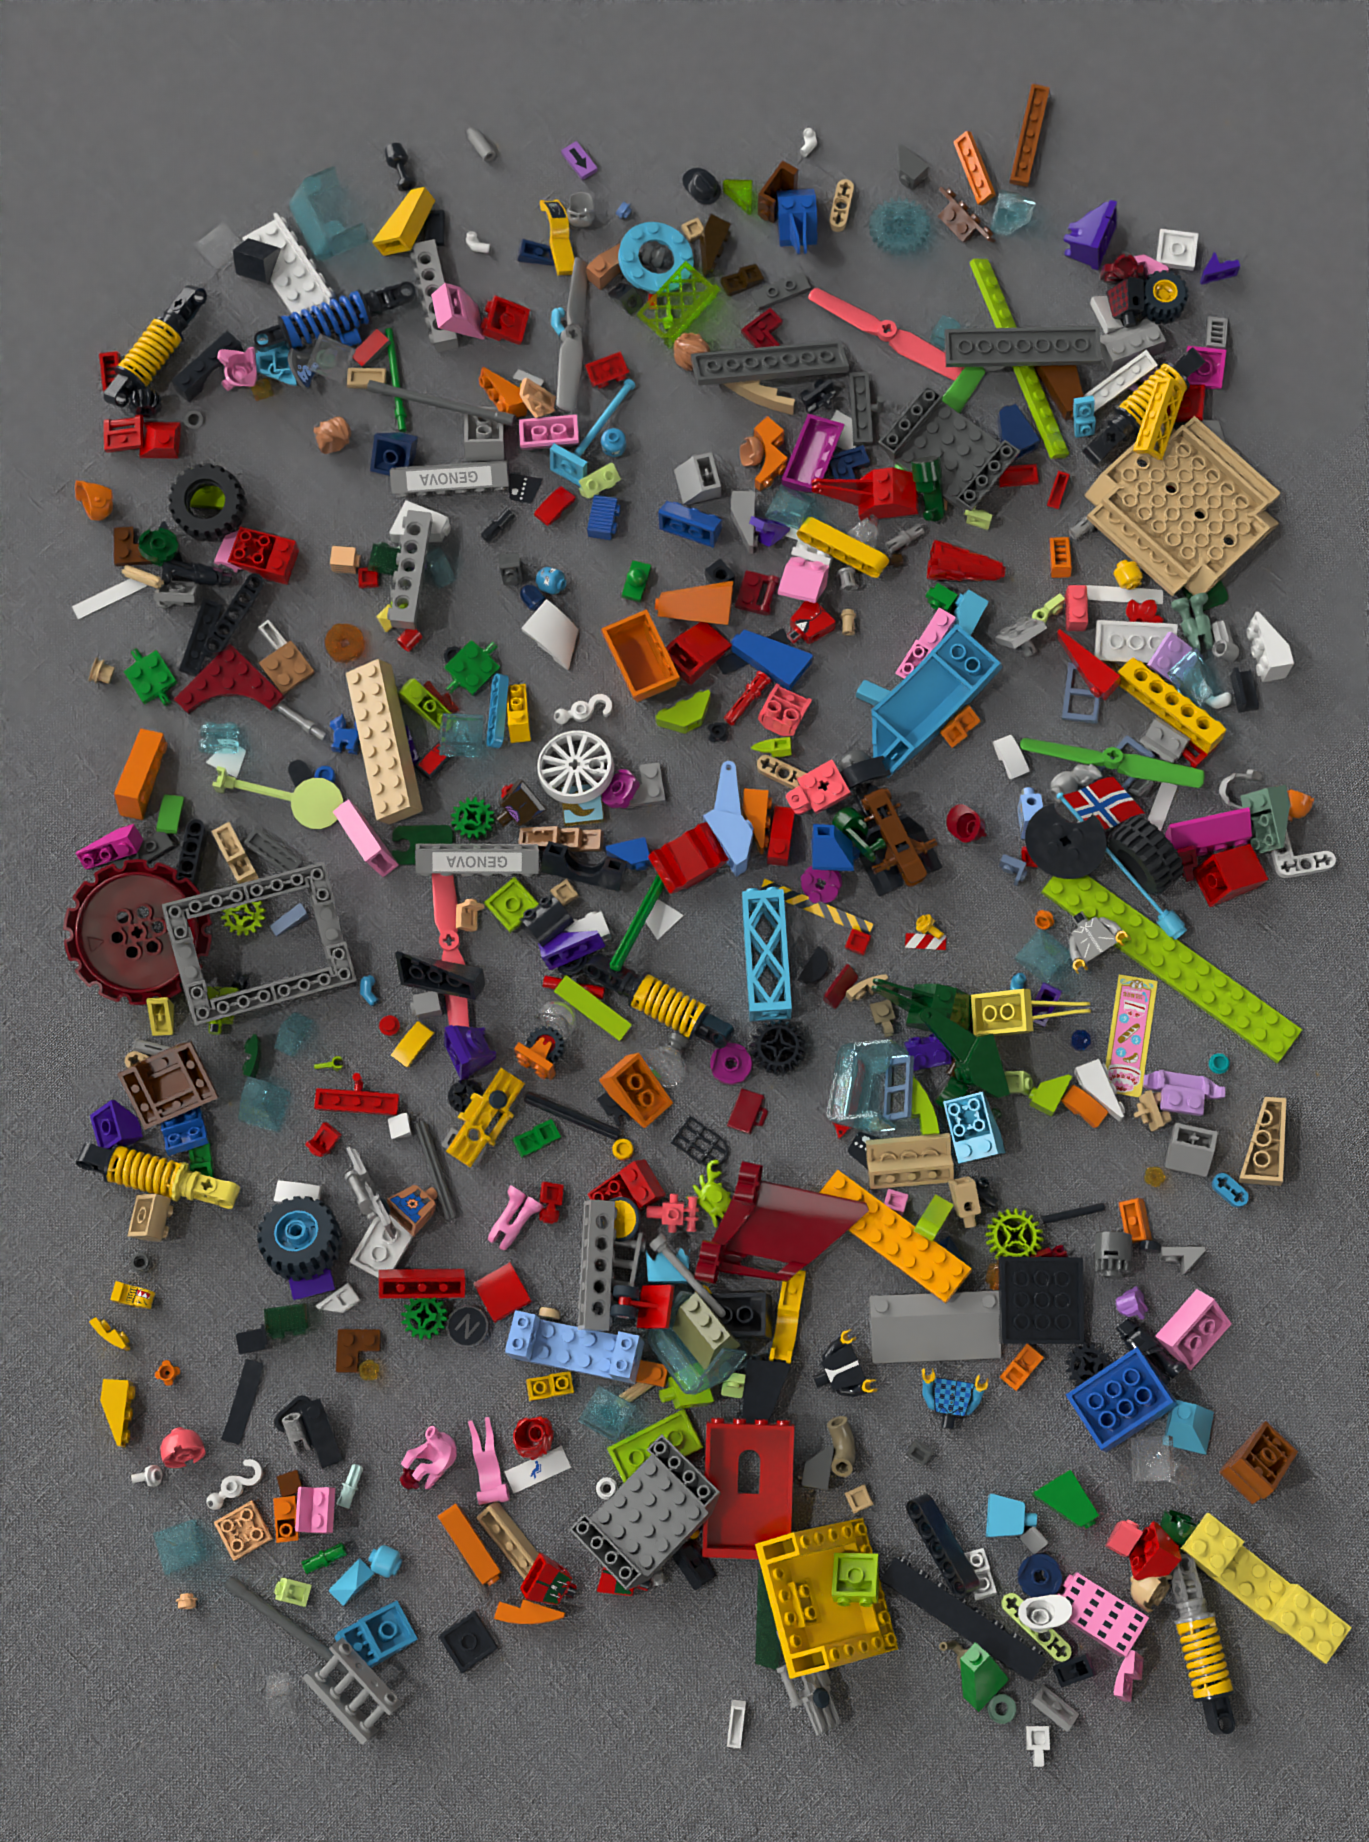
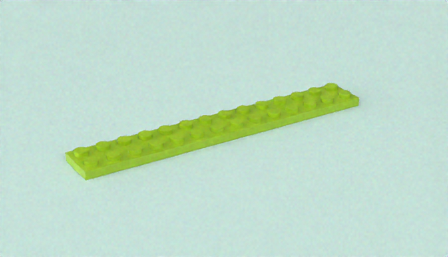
M1088 875L1075 879H1062L1053 876L1041 893L1072 916L1083 911L1089 921L1094 917H1105L1116 922L1131 937V940L1127 937L1123 938L1122 943L1125 946L1116 943L1114 945L1116 948L1274 1062L1278 1063L1301 1033L1302 1029L1180 941L1169 937L1163 929Z

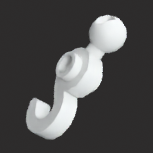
M597 694L589 700V703L584 701L575 702L569 711L565 709L556 710L554 719L559 724L567 723L570 718L578 722H585L592 715L595 705L600 702L606 705L603 710V716L608 717L612 711V702L608 696Z
M244 1460L243 1464L245 1466L254 1468L255 1475L253 1478L246 1479L241 1476L226 1477L221 1483V1491L219 1493H212L207 1497V1506L212 1510H218L222 1507L226 1497L236 1498L240 1496L244 1485L254 1486L258 1484L263 1476L261 1465L255 1460ZM210 1502H213L212 1507L209 1506Z

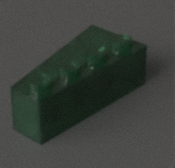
M758 1569L755 1664L776 1670L782 1653V1647L776 1632L777 1627L762 1570Z

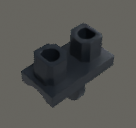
M819 379L814 384L815 390L812 392L804 390L800 393L801 401L804 403L807 413L811 414L822 406L826 409L832 406L830 400L834 398L836 392L831 379L827 381Z

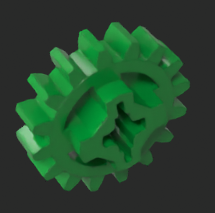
M467 797L466 803L459 801L460 807L454 806L455 813L451 814V819H453L451 824L452 827H455V833H460L462 839L468 836L469 841L472 840V837H476L478 841L481 834L486 837L485 831H492L490 824H495L492 818L494 817V812L490 811L491 805L485 806V800L482 799L478 802L477 797H474L473 801H470ZM463 813L464 816H463V818L461 819V822H460V816H461V814ZM469 815L474 819L476 818L477 823L472 819H469ZM484 816H486V821L484 825H482V820L485 818Z
M410 1298V1306L404 1304L407 1311L401 1313V1316L406 1318L401 1322L402 1325H408L405 1331L407 1333L413 1331L411 1337L415 1338L419 1335L421 1341H423L424 1336L432 1340L433 1333L439 1336L438 1329H445L442 1322L448 1321L443 1316V1314L447 1313V1310L441 1309L444 1303L442 1301L436 1303L437 1298H417L415 1301ZM421 1304V1307L419 1309L413 1311V1309L417 1305ZM430 1305H433V1306L436 1307V1309H437V1311H438V1314L432 1313V1312L430 1311V1310H431V1306H430ZM424 1312H426L429 1318H426L423 1322L419 1317L423 1316ZM411 1320L417 1321L418 1330L413 1327ZM436 1323V1325L433 1328L428 1330V1327L431 1324Z

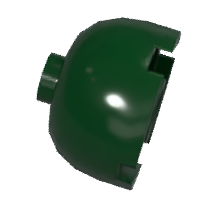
M1164 1510L1160 1526L1179 1546V1550H1181L1200 1521L1196 1525L1192 1521V1517L1174 1510H1169V1512Z

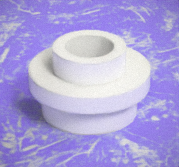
M608 1477L599 1480L596 1486L598 1496L604 1500H608L618 1490L617 1483ZM605 1485L611 1486L609 1493L603 1491Z

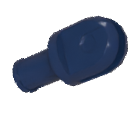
M525 585L520 591V597L530 611H537L546 600L534 585Z

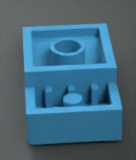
M398 1601L359 1619L358 1622L338 1631L334 1637L336 1641L344 1638L370 1668L418 1640Z

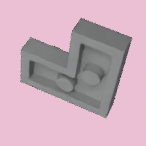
M660 764L640 765L642 784H640L634 797L630 800L629 806L626 808L665 803Z

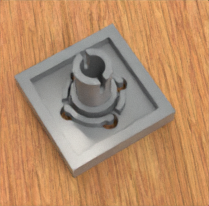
M1025 616L1018 619L1012 627L1002 629L995 639L998 644L1015 649L1021 646L1024 655L1030 656L1032 655L1031 651L1033 653L1037 651L1031 638L1047 629L1044 621Z

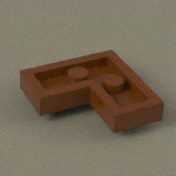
M133 526L114 528L115 566L152 564L139 552V544H135V529Z
M338 1329L336 1373H358L359 1352H380L381 1330Z

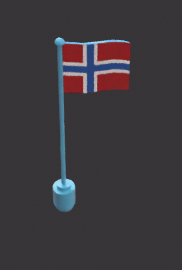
M1114 777L1100 779L1079 791L1065 795L1063 793L1057 794V799L1060 798L1080 822L1087 820L1093 813L1102 824L1104 830L1110 829L1130 817L1145 814ZM1106 846L1107 854L1160 913L1157 916L1159 919L1157 924L1169 937H1172L1174 940L1179 938L1187 930L1185 923L1173 909L1162 911Z

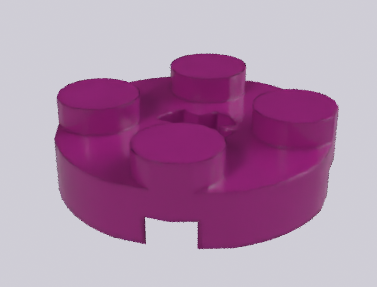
M620 769L617 770L619 773L613 776L611 783L602 793V801L611 808L628 807L630 800L634 797L640 786L639 781L630 771Z
M810 865L801 876V886L805 895L809 897L812 903H818L819 901L828 903L838 896L842 887V878L836 870H812V865ZM819 878L822 879L821 881L825 880L826 884L824 887L818 885Z
M728 1043L724 1048H718L713 1052L710 1068L713 1077L719 1082L726 1085L741 1084L751 1072L752 1060L743 1046L736 1043ZM730 1059L735 1060L734 1063H737V1066L732 1069H728V1066H725V1062H729Z

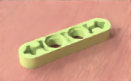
M1014 1593L1003 1596L1001 1600L1002 1609L1053 1659L1060 1662L1069 1659L1071 1647L1060 1635L1051 1628L1048 1630L1050 1632V1639L1047 1642H1042L1038 1638V1632L1025 1626L1020 1621L1019 1616L1017 1618L1014 1616L1017 1613L1014 1608L1008 1609L1006 1607L1008 1605L1007 1598L1010 1600L1015 1598V1605L1018 1608L1023 1600ZM1055 1637L1058 1639L1055 1642L1058 1647L1065 1646V1657L1062 1655L1057 1657V1650L1053 1646H1051L1050 1650L1047 1648V1645L1051 1644Z

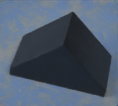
M1083 1653L1052 1666L1061 1688L1097 1675L1088 1653Z

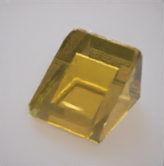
M268 378L257 381L255 386L251 387L255 401L274 395Z

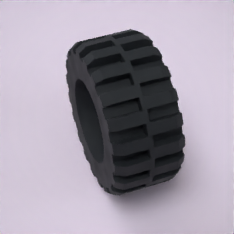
M200 463L195 464L194 469L189 467L184 469L186 473L183 476L178 474L176 484L172 483L170 487L172 494L168 495V500L170 501V505H168L169 510L173 515L174 521L192 538L196 537L201 541L208 539L209 542L216 541V538L222 540L226 534L235 532L234 528L237 525L240 527L242 524L241 518L246 515L244 508L247 505V499L244 497L245 492L233 474L222 466H213L212 463H205V466H202ZM206 486L220 488L225 495V504L221 512L210 519L197 518L190 508L194 494Z
M1133 816L1109 834L1107 839L1108 848L1148 894L1160 895L1182 876L1184 869L1182 860L1171 841L1165 837L1166 835L1157 826L1141 816Z

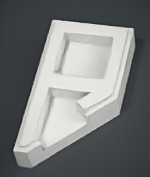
M347 1283L317 1304L316 1307L319 1310L345 1313L361 1300L350 1284Z

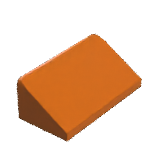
M1135 1198L1119 1202L1124 1232L1132 1235V1244L1143 1240L1151 1241L1152 1237L1144 1199Z

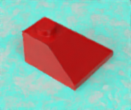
M144 422V448H140L139 457L178 459L181 422Z

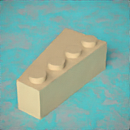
M1264 1098L1238 1183L1282 1185L1286 1098Z

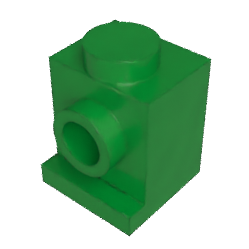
M937 583L934 588L931 587L928 590L925 598L928 599V603L933 609L938 610L941 608L949 613L955 605L958 594Z

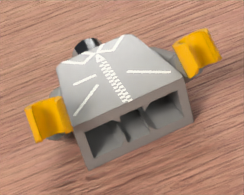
M1083 911L1072 917L1078 928L1071 932L1072 936L1069 939V950L1074 970L1077 974H1079L1078 968L1081 966L1087 970L1088 967L1085 963L1116 943L1125 946L1122 943L1123 938L1127 937L1131 940V937L1116 922L1105 917H1094L1089 921Z

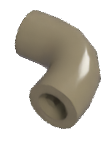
M838 1416L827 1423L834 1446V1458L831 1468L836 1475L846 1477L852 1473L855 1464V1442L848 1419L845 1416Z

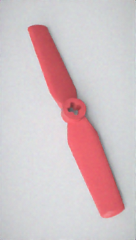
M819 288L813 289L808 296L810 301L858 329L878 336L882 341L889 342V345L898 354L955 381L965 368L946 367L945 353L911 332L897 329L893 321L884 320L881 322L875 316ZM890 329V332L884 333V330Z
M432 873L434 920L441 934L439 944L443 949L442 961L465 965L458 949L460 946L458 929L456 928V906L458 902L453 874L451 876H442L440 873ZM447 937H451L452 940H455L451 943V946H448L447 943H444V941H447ZM444 994L449 1025L469 1027L467 998Z

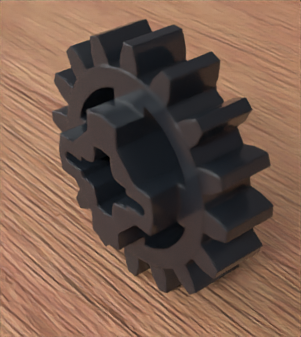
M1084 1343L1081 1345V1350L1077 1346L1073 1348L1075 1354L1068 1353V1357L1071 1360L1064 1362V1364L1069 1366L1065 1373L1071 1374L1068 1381L1073 1379L1076 1381L1074 1383L1075 1388L1085 1382L1080 1379L1081 1376L1090 1379L1098 1373V1366L1102 1364V1370L1112 1364L1110 1361L1106 1362L1105 1359L1108 1357V1353L1102 1355L1101 1347L1095 1350L1094 1344L1087 1348ZM1084 1353L1093 1354L1096 1356V1358L1088 1357ZM1077 1358L1079 1365L1078 1369L1075 1371L1074 1363ZM1086 1364H1091L1093 1366L1090 1370H1084Z

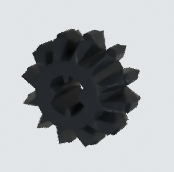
M140 388L139 391L134 390L129 395V409L134 415L142 414L143 418H150V416H157V413L161 412L160 394L156 393V390L150 391L149 388L146 390Z

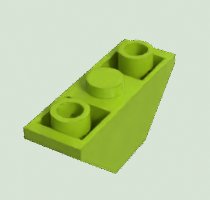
M709 689L704 692L699 691L688 700H680L670 709L664 708L655 715L657 726L683 734L701 726L711 700Z

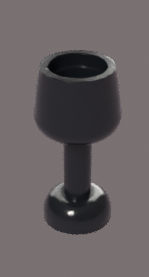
M391 143L385 147L384 152L387 165L391 168H397L400 180L397 183L398 190L401 192L412 190L416 186V182L412 177L407 176L404 168L408 161V155L401 143Z

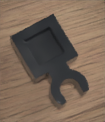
M607 1092L597 1098L608 1117L614 1114V1121L618 1127L621 1126L618 1121L619 1117L624 1116L627 1121H630L629 1114L626 1111H622V1107Z

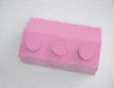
M577 415L519 420L521 450L551 448L554 443L560 447L580 445Z
M1196 1289L1155 1337L1165 1350L1178 1361L1184 1362L1187 1365L1186 1368L1191 1371L1232 1323L1213 1298Z

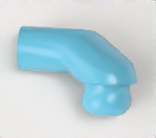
M562 307L554 308L551 315V326L559 337H561V332L565 329L561 323V318L565 316V311Z

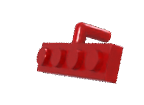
M354 1073L352 1076L355 1082L354 1091L316 1088L315 1110L398 1115L400 1095L362 1091L363 1079L359 1073Z

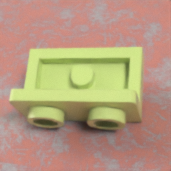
M609 463L580 479L581 487L579 491L581 495L586 498H593L600 491L615 486L616 482L620 481L621 478L614 464Z

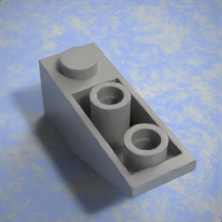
M732 491L731 518L748 552L753 554V546L757 547V535H754V528L756 527L749 524L751 516H754V512L758 511L759 499H755V491Z

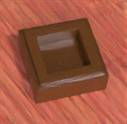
M298 1470L276 1476L282 1497L298 1493V1487H303Z

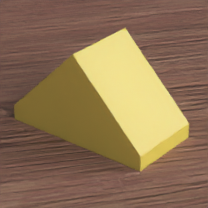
M168 997L147 998L152 1036L173 1035L174 1004Z

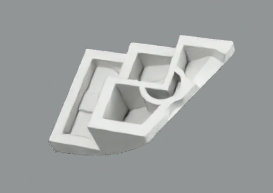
M546 599L521 629L522 632L535 640L539 647L553 656L557 663L569 670L578 628L565 614Z

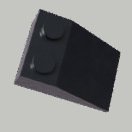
M766 1292L711 1294L725 1310V1316L719 1318L735 1339H772L771 1295Z

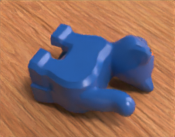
M341 714L340 717L331 720L329 724L334 731V743L331 746V750L341 753L343 745H346L345 749L349 750V754L357 755L360 739L356 720L354 723L355 729H345L347 726L346 719Z

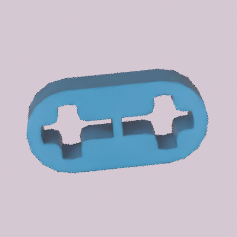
M1220 1173L1213 1178L1212 1188L1231 1206L1240 1208L1247 1203L1248 1193L1229 1175ZM1217 1179H1225V1185L1229 1188V1190L1224 1186L1220 1188L1218 1186L1219 1181ZM1231 1191L1236 1195H1238L1239 1193L1242 1194L1241 1200L1243 1202H1235V1195H1233Z

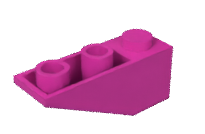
M131 824L116 829L77 851L75 854L86 870L137 853L144 839L136 826Z

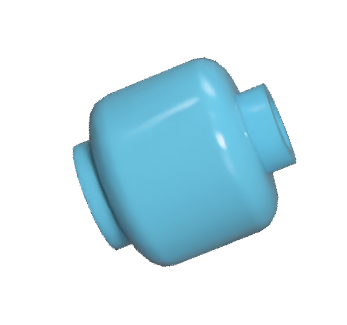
M381 1545L378 1550L373 1549L368 1561L372 1562L371 1571L389 1578L397 1574L403 1559L400 1558L399 1551L389 1546Z

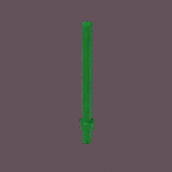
M386 328V337L391 342L387 348L392 384L394 387L401 388L393 329ZM394 397L396 406L394 410L395 418L398 420L399 432L403 433L407 431L405 422L407 417L406 409L403 408L402 398Z

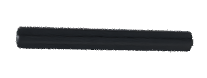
M527 1092L525 1095V1103L615 1141L621 1135L620 1129L531 1092Z

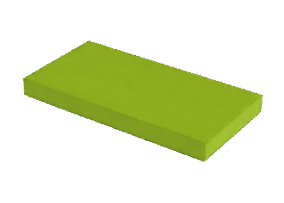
M684 1409L607 1448L624 1483L651 1456L647 1449L661 1434L684 1457L703 1449Z

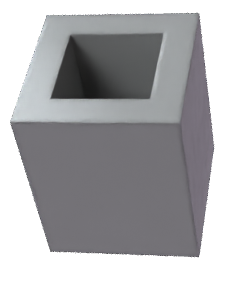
M430 991L412 995L411 1011L413 1015L416 1014L418 1020L443 1015L438 992Z

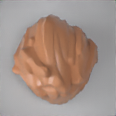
M692 332L689 334L683 333L674 342V359L677 365L686 371L693 370L691 354L710 352L709 345L700 334Z
M340 416L320 422V426L314 427L313 430L316 434V442L323 454L340 451L346 444H349V438L351 437L350 426Z

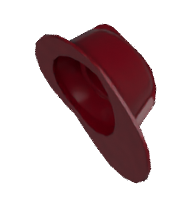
M959 804L952 807L948 812L946 818L947 829L961 842L978 841L981 837L987 836L984 819L968 806Z

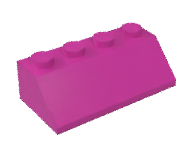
M1247 807L1170 824L1165 837L1171 841L1176 850L1193 845L1196 850V856L1205 855L1208 851L1212 850L1221 852L1230 846L1237 848L1247 845L1252 837L1250 809Z

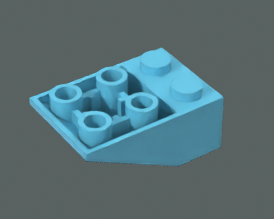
M984 1092L943 1102L958 1163H966L1005 1153L1000 1130Z

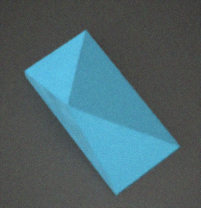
M359 1558L328 1591L345 1606L375 1573Z

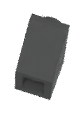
M519 553L499 555L503 584L516 585L519 582H523Z

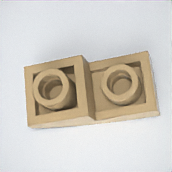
M886 974L878 975L859 982L846 991L847 999L850 1002L855 999L858 1001L867 993L865 990L873 995L875 993L871 990V987L875 985L873 984V979L878 978L888 981V976Z

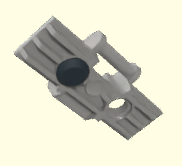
M346 1148L354 1164V1170L347 1172L345 1178L353 1195L356 1194L361 1212L363 1215L366 1214L369 1220L379 1216L391 1239H395L397 1231L389 1217L391 1209L384 1198H380L356 1149Z
M786 1664L776 1668L777 1673L781 1674L791 1703H789L791 1708L804 1703L816 1735H820L841 1724L829 1693L831 1691L830 1685L832 1684L826 1670L801 1676L805 1687L797 1694L794 1683L789 1678Z

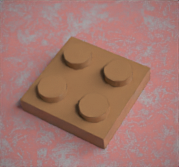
M291 640L259 662L261 668L282 695L315 673Z

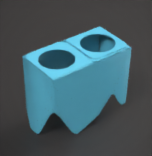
M681 1248L676 1257L689 1270V1257L684 1254V1250ZM646 1251L649 1284H689L662 1253H657L653 1261Z

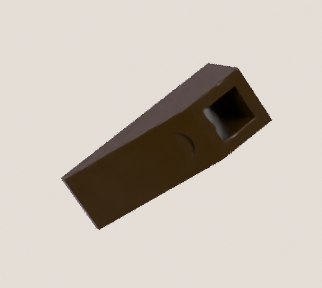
M710 214L700 235L704 278L707 277L709 272L713 273L717 265L714 260L716 257L720 258L724 247L721 245L723 241H728L731 234L728 231L731 223L713 214Z

